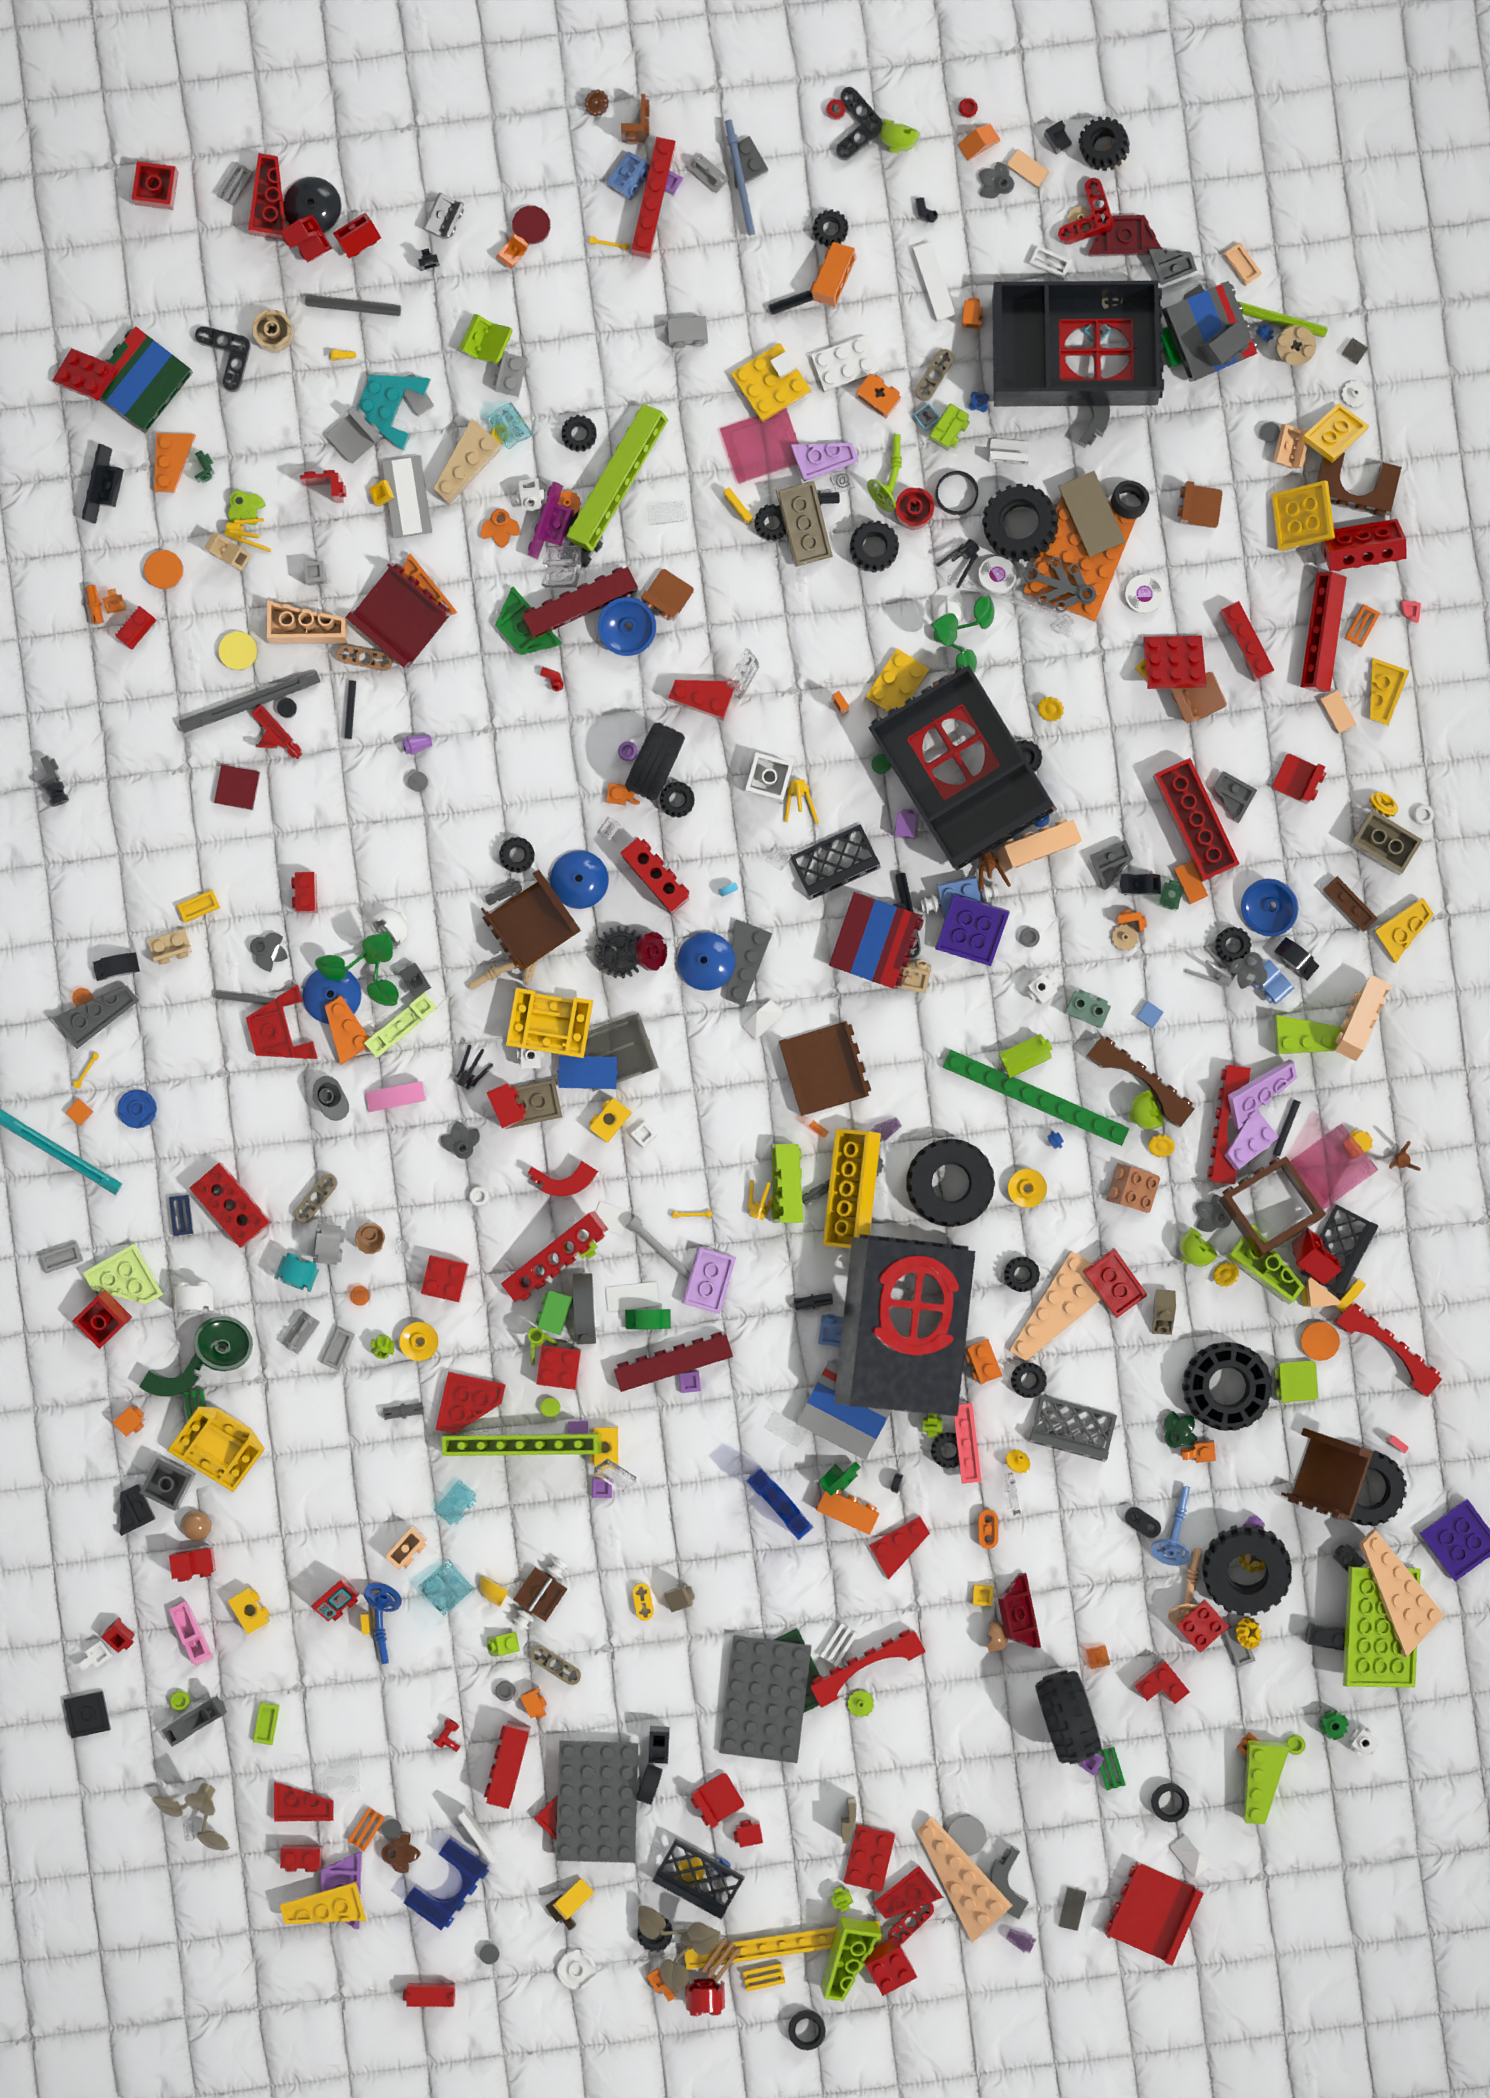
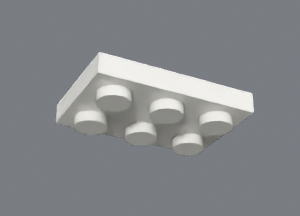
M866 335L811 355L824 392L866 378L869 374L879 373Z

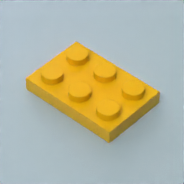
M1338 403L1303 436L1302 441L1333 463L1368 430L1369 425Z
M897 648L865 698L886 712L895 707L900 708L905 705L904 702L914 695L930 669Z

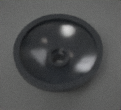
M306 177L296 181L288 189L284 197L283 207L285 217L290 225L299 219L313 215L321 230L325 233L337 223L341 214L342 204L338 191L330 182L319 177ZM314 200L315 202L313 205L310 206L308 205V201Z

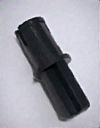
M820 490L817 493L820 506L821 504H838L840 502L839 492H821Z
M832 1293L814 1296L811 1294V1296L794 1298L795 1310L815 1309V1307L832 1305L833 1295Z

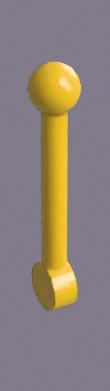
M594 236L589 238V242L592 245L598 243L622 248L624 251L629 249L627 243L618 244L598 240Z
M94 1052L91 1055L92 1059L86 1066L80 1078L78 1079V1081H75L73 1083V1086L75 1088H80L82 1086L81 1082L83 1078L89 1071L94 1061L99 1058L98 1053Z
M710 1210L694 1213H679L675 1211L671 1215L672 1218L691 1216L711 1218L712 1212Z

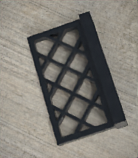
M861 824L790 856L810 900L881 868L880 862ZM860 831L862 836L860 844L849 840L851 834ZM835 841L845 842L842 852L832 849ZM848 844L858 847L855 856L845 853ZM820 848L827 850L824 860L814 857L816 850ZM860 849L868 850L871 857L865 860L858 858ZM830 852L840 855L837 864L827 861ZM802 856L809 858L807 868L798 866L796 859ZM843 856L853 859L850 867L840 866ZM812 860L823 863L819 873L809 869ZM825 864L835 867L834 874L830 876L822 874ZM808 872L818 876L816 882L811 885H807L805 880Z
M1336 1204L1319 1237L1322 1240L1324 1238L1325 1243L1323 1245L1327 1246L1329 1253L1331 1251L1328 1244L1340 1241L1343 1252L1333 1256L1336 1257L1344 1254L1346 1263L1341 1267L1340 1275H1336L1337 1280L1334 1286L1328 1283L1323 1285L1320 1281H1317V1283L1343 1296L1379 1225ZM1338 1210L1346 1214L1347 1222L1336 1224L1334 1217ZM1333 1221L1334 1226L1329 1227L1331 1222ZM1360 1221L1366 1224L1362 1232L1354 1234L1351 1223ZM1349 1224L1352 1235L1341 1238L1338 1227ZM1336 1228L1339 1239L1327 1242L1325 1236L1327 1230ZM1360 1235L1359 1239L1356 1241L1355 1236ZM1353 1237L1355 1242L1354 1248L1345 1251L1342 1240ZM1351 1252L1349 1258H1347L1346 1253ZM1301 1270V1275L1305 1277H1311L1310 1274L1306 1272V1270Z
M675 1838L660 1867L657 1869L652 1882L722 1920L745 1876ZM678 1846L683 1849L685 1856L676 1858L674 1853L675 1847ZM690 1858H700L703 1865L693 1867ZM687 1859L690 1868L680 1870L677 1862ZM674 1863L676 1872L669 1873L663 1868L666 1864ZM708 1868H718L720 1875L710 1877ZM704 1869L707 1878L697 1880L695 1871ZM691 1872L694 1881H684L681 1874ZM732 1876L738 1879L736 1885L728 1886L725 1878ZM722 1878L724 1887L714 1889L712 1881ZM709 1882L711 1891L704 1892L700 1890L699 1884ZM726 1891L728 1897L726 1903L720 1901L716 1893Z

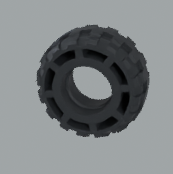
M1063 1670L1043 1677V1680L1037 1682L1035 1688L1059 1762L1070 1763L1071 1765L1093 1758L1096 1753L1101 1751L1102 1745L1078 1672Z

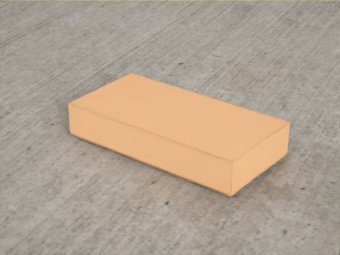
M1017 149L1007 163L1008 168L1037 188H1039L1049 174L1048 169L1019 149Z
M1240 242L1223 254L1245 286L1262 275V272Z
M1338 690L1320 699L1338 734L1356 725Z

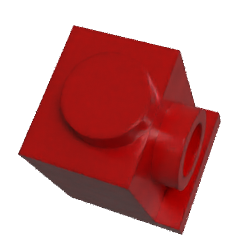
M120 1617L105 1630L101 1637L117 1653L123 1648L127 1650L134 1643L132 1639L135 1635L121 1622L122 1619Z

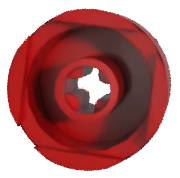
M912 487L902 491L897 497L896 509L894 510L897 521L903 527L910 530L925 527L930 522L934 512L932 496L922 488ZM911 505H912L913 507H915V506L917 505V506H918V510H917L918 512H916L915 510L912 512V511H911Z
M713 1978L694 1979V1983L690 1985L688 1981L685 1987L686 2010L690 2011L691 2016H700L702 2013H710L713 2016L721 2014V2010L725 2008L724 1981L721 1980L720 1984L716 1983Z

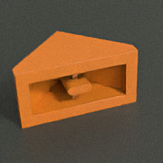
M988 124L974 129L958 143V146L967 161L1000 142L1001 139L992 125Z

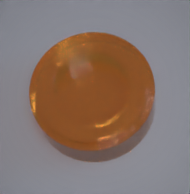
M79 988L73 993L72 1000L76 1006H80L92 1001L93 995L88 989Z
M357 1286L352 1289L350 1299L355 1305H365L370 1299V1292L364 1286Z

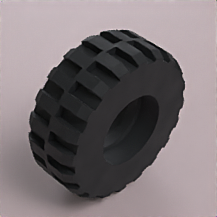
M943 1139L927 1145L914 1157L906 1176V1190L911 1204L920 1216L939 1226L956 1227L974 1221L987 1209L993 1198L995 1187L993 1168L986 1155L979 1148L964 1140ZM954 1164L966 1172L969 1186L966 1194L959 1200L945 1201L935 1194L932 1187V1178L936 1170L941 1166Z
M1221 1342L1208 1345V1347L1198 1351L1194 1358H1191L1187 1369L1184 1371L1182 1390L1184 1391L1185 1403L1188 1405L1190 1412L1200 1422L1211 1428L1222 1431H1237L1241 1428L1249 1427L1254 1421L1259 1420L1263 1416L1262 1413L1270 1404V1396L1273 1393L1271 1383L1273 1381L1267 1364L1264 1363L1258 1353L1238 1343ZM1222 1368L1237 1370L1243 1376L1246 1384L1243 1397L1231 1405L1218 1403L1213 1399L1209 1391L1211 1377Z
M1243 1524V1527L1237 1528V1525H1234L1227 1532L1221 1531L1216 1539L1211 1540L1209 1548L1205 1550L1203 1556L1202 1571L1206 1590L1213 1597V1601L1218 1606H1224V1610L1228 1612L1236 1611L1237 1615L1244 1616V1613H1250L1251 1616H1255L1260 1611L1266 1613L1270 1611L1272 1605L1277 1606L1281 1602V1597L1286 1596L1289 1590L1288 1586L1292 1581V1566L1289 1553L1282 1540L1277 1539L1276 1534L1272 1531H1265L1262 1526L1257 1525L1255 1528L1251 1527L1250 1524ZM1241 1555H1254L1264 1562L1266 1572L1264 1577L1257 1583L1241 1585L1230 1578L1228 1573L1230 1563Z

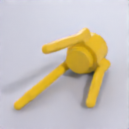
M264 518L234 519V523H227L225 529L226 537L261 550L271 551L268 547L242 538L246 536L259 539L260 535L244 532V526H241V524L264 522Z
M804 779L790 781V787H787L788 795L784 821L788 822L792 794L793 797H797L799 812H802L801 797L806 795L814 822L818 824L819 821L809 793V785L805 784Z
M750 1180L749 1203L747 1210H750L749 1216L764 1220L765 1215H768L772 1205V1196L767 1205L765 1204L770 1187L769 1182L766 1184L761 1201H755L753 1204L754 1180Z

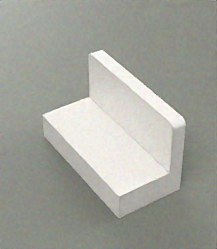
M992 438L990 441L989 462L1028 465L1029 442Z

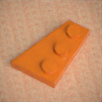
M156 433L155 492L175 493L186 459H188L190 448L195 440V434Z
M339 995L324 1006L339 1062L342 1065L368 1048L364 1043L370 1037L342 995Z

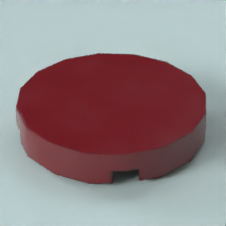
M525 206L515 213L512 220V229L514 234L522 237L528 245L543 242L548 237L551 224L548 214L542 208Z
M646 932L641 935L637 942L636 955L638 962L642 968L648 971H657L666 962L667 945L664 944V938L658 932Z

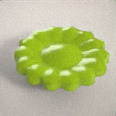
M854 1691L847 1700L848 1709H850V1713L854 1714V1716H868L873 1711L874 1699L867 1691Z

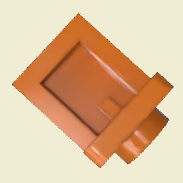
M513 234L496 258L512 269L524 256L529 245L522 237Z
M1132 910L1121 911V915L1116 917L1117 925L1137 922L1138 933L1144 932V928L1147 927L1146 918L1141 915V912L1132 913Z

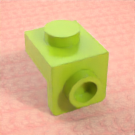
M517 1632L487 1637V1650L490 1656H502L520 1651Z

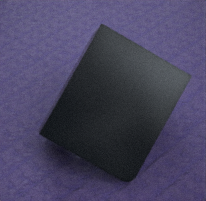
M1062 120L1044 132V136L1055 154L1072 145L1070 138L1065 132L1066 126Z

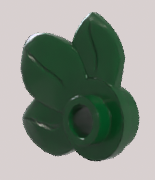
M1174 1411L1167 1415L1164 1421V1427L1167 1431L1164 1436L1165 1443L1171 1448H1177L1181 1445L1185 1447L1193 1445L1198 1439L1192 1433L1195 1427L1194 1417L1186 1416L1179 1419ZM1173 1435L1177 1436L1176 1442L1172 1439Z

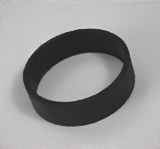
M963 471L946 473L939 480L935 491L939 507L951 515H962L969 512L976 504L979 494L978 485L974 478ZM952 475H961L968 478L975 487L976 497L970 507L962 511H953L946 508L938 496L940 483Z

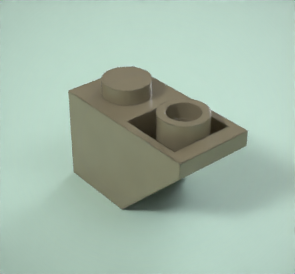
M1155 1291L1152 1334L1172 1335L1176 1312L1175 1291Z
M686 1583L664 1593L671 1613L692 1606L693 1599H695L691 1586L687 1587Z

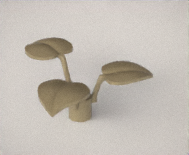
M202 1783L197 1793L185 1796L186 1803L184 1805H180L177 1800L169 1797H152L156 1806L169 1816H182V1810L188 1805L204 1814L202 1832L197 1833L199 1841L206 1847L214 1850H228L230 1848L228 1842L221 1834L207 1831L206 1829L208 1816H212L215 1813V1807L211 1799L215 1793L213 1786Z
M643 1905L638 1908V1926L642 1934L647 1938L655 1939L659 1936V1933L661 1935L681 1934L680 1940L685 1948L674 1959V1962L666 1959L660 1967V1974L664 1984L671 1991L678 1993L687 1986L689 1981L687 1969L678 1963V1960L691 1946L699 1955L710 1953L717 1944L720 1931L701 1922L692 1923L687 1931L684 1928L682 1930L663 1931L666 1923L659 1912Z

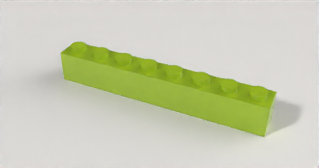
M643 404L637 411L635 419L631 426L627 428L622 441L617 445L613 457L608 461L606 469L598 478L597 484L589 494L584 507L579 511L577 519L569 528L567 537L574 545L593 552L668 422V418L662 411Z
M601 1433L442 1436V1456L602 1453Z

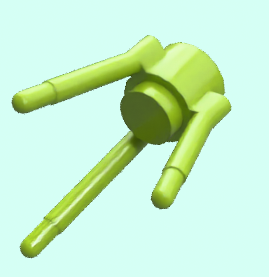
M529 1327L528 1338L531 1343V1365L533 1366L535 1365L536 1346H541L545 1340L556 1346L558 1342L547 1333L544 1334L541 1329Z

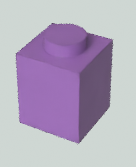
M902 809V812L897 813L894 837L914 839L917 814H913V810Z

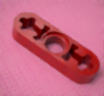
M929 1903L928 1913L924 1911L920 1914V1917L923 1918L922 1920H919V1917L913 1913L915 1910L919 1913L921 1907L908 1911L888 1931V1940L893 1937V1932L899 1933L902 1930L899 1927L902 1924L903 1928L908 1931L907 1934L904 1931L900 1934L901 1940L899 1942L902 1945L933 1914V1903ZM908 1917H914L917 1921L916 1925L912 1928L905 1925V1920Z

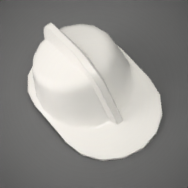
M941 587L935 592L932 599L933 620L935 621L947 613H953L958 619V626L962 625L964 621L962 595L953 587Z

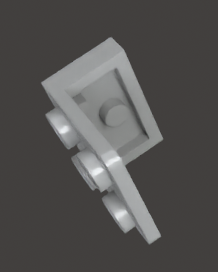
M352 406L347 410L349 415L327 434L328 439L350 463H354L380 440L379 429L373 423L369 424L365 420L367 416L360 408L356 410Z

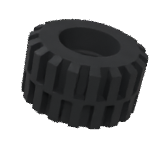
M1098 117L1097 121L1092 119L1090 125L1086 124L1084 126L1085 131L1081 130L1079 148L1082 156L1090 167L1094 166L1095 170L1099 171L1100 168H1102V171H1107V168L1113 170L1115 165H1122L1121 160L1125 161L1127 159L1126 153L1129 154L1130 142L1123 125L1119 124L1116 119L1112 121L1110 117H1106L1105 120L1102 117ZM1102 137H1112L1115 139L1113 146L1106 151L1094 149L1095 143Z
M868 521L867 524L863 523L859 528L857 527L851 537L850 555H852V560L857 563V566L864 568V571H884L896 559L899 549L898 536L895 535L893 528L888 527L887 523L882 524L881 521ZM876 536L885 542L886 550L882 555L872 557L864 552L863 542L868 537Z

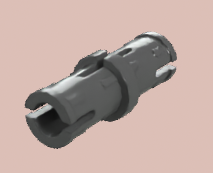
M402 1403L400 1406L384 1407V1419L400 1417L406 1419L407 1416L424 1415V1409H419L423 1407V1403L408 1405Z

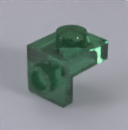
M200 450L195 455L204 471L194 477L198 483L201 481L205 483L213 478L212 475L215 472L211 467L213 461L208 453L204 454Z

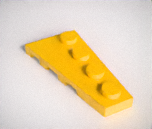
M356 1882L279 1905L284 1924L367 1921Z

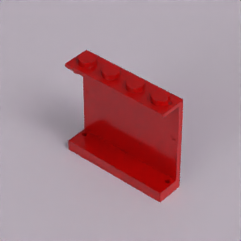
M1136 1861L1135 1866L1131 1865L1128 1876L1130 1878L1127 1884L1124 1883L1122 1885L1120 1901H1116L1113 1906L1112 1912L1114 1915L1111 1920L1108 1919L1104 1927L1105 1935L1107 1938L1117 1939L1160 1958L1166 1964L1173 1966L1204 1893L1201 1889Z

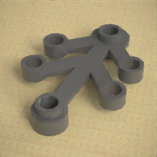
M1058 557L1051 559L1050 567L1055 570L1059 580L1039 574L1038 569L1034 566H1029L1024 570L1023 578L1026 582L1034 583L1037 581L1057 588L1047 594H1040L1038 596L1037 603L1040 606H1046L1049 601L1067 592L1074 594L1075 596L1065 601L1059 600L1056 603V611L1063 613L1068 607L1078 602L1090 604L1096 598L1095 589L1091 585H1086L1078 564H1071L1068 568V573L1074 576L1078 587L1070 584L1062 568V561ZM1057 560L1059 566H1053L1052 561ZM1071 567H1076L1078 572L1072 573ZM1033 572L1035 576L1030 579L1027 574ZM1083 592H1089L1090 596L1088 598H1084ZM1040 597H1045V598H1046V602H1045V603H1041V602L1039 601V598H1040ZM1059 603H1063L1065 605V608L1063 610H1060L1058 608Z

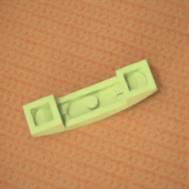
M423 993L364 1044L378 1058L413 1030L437 1007Z

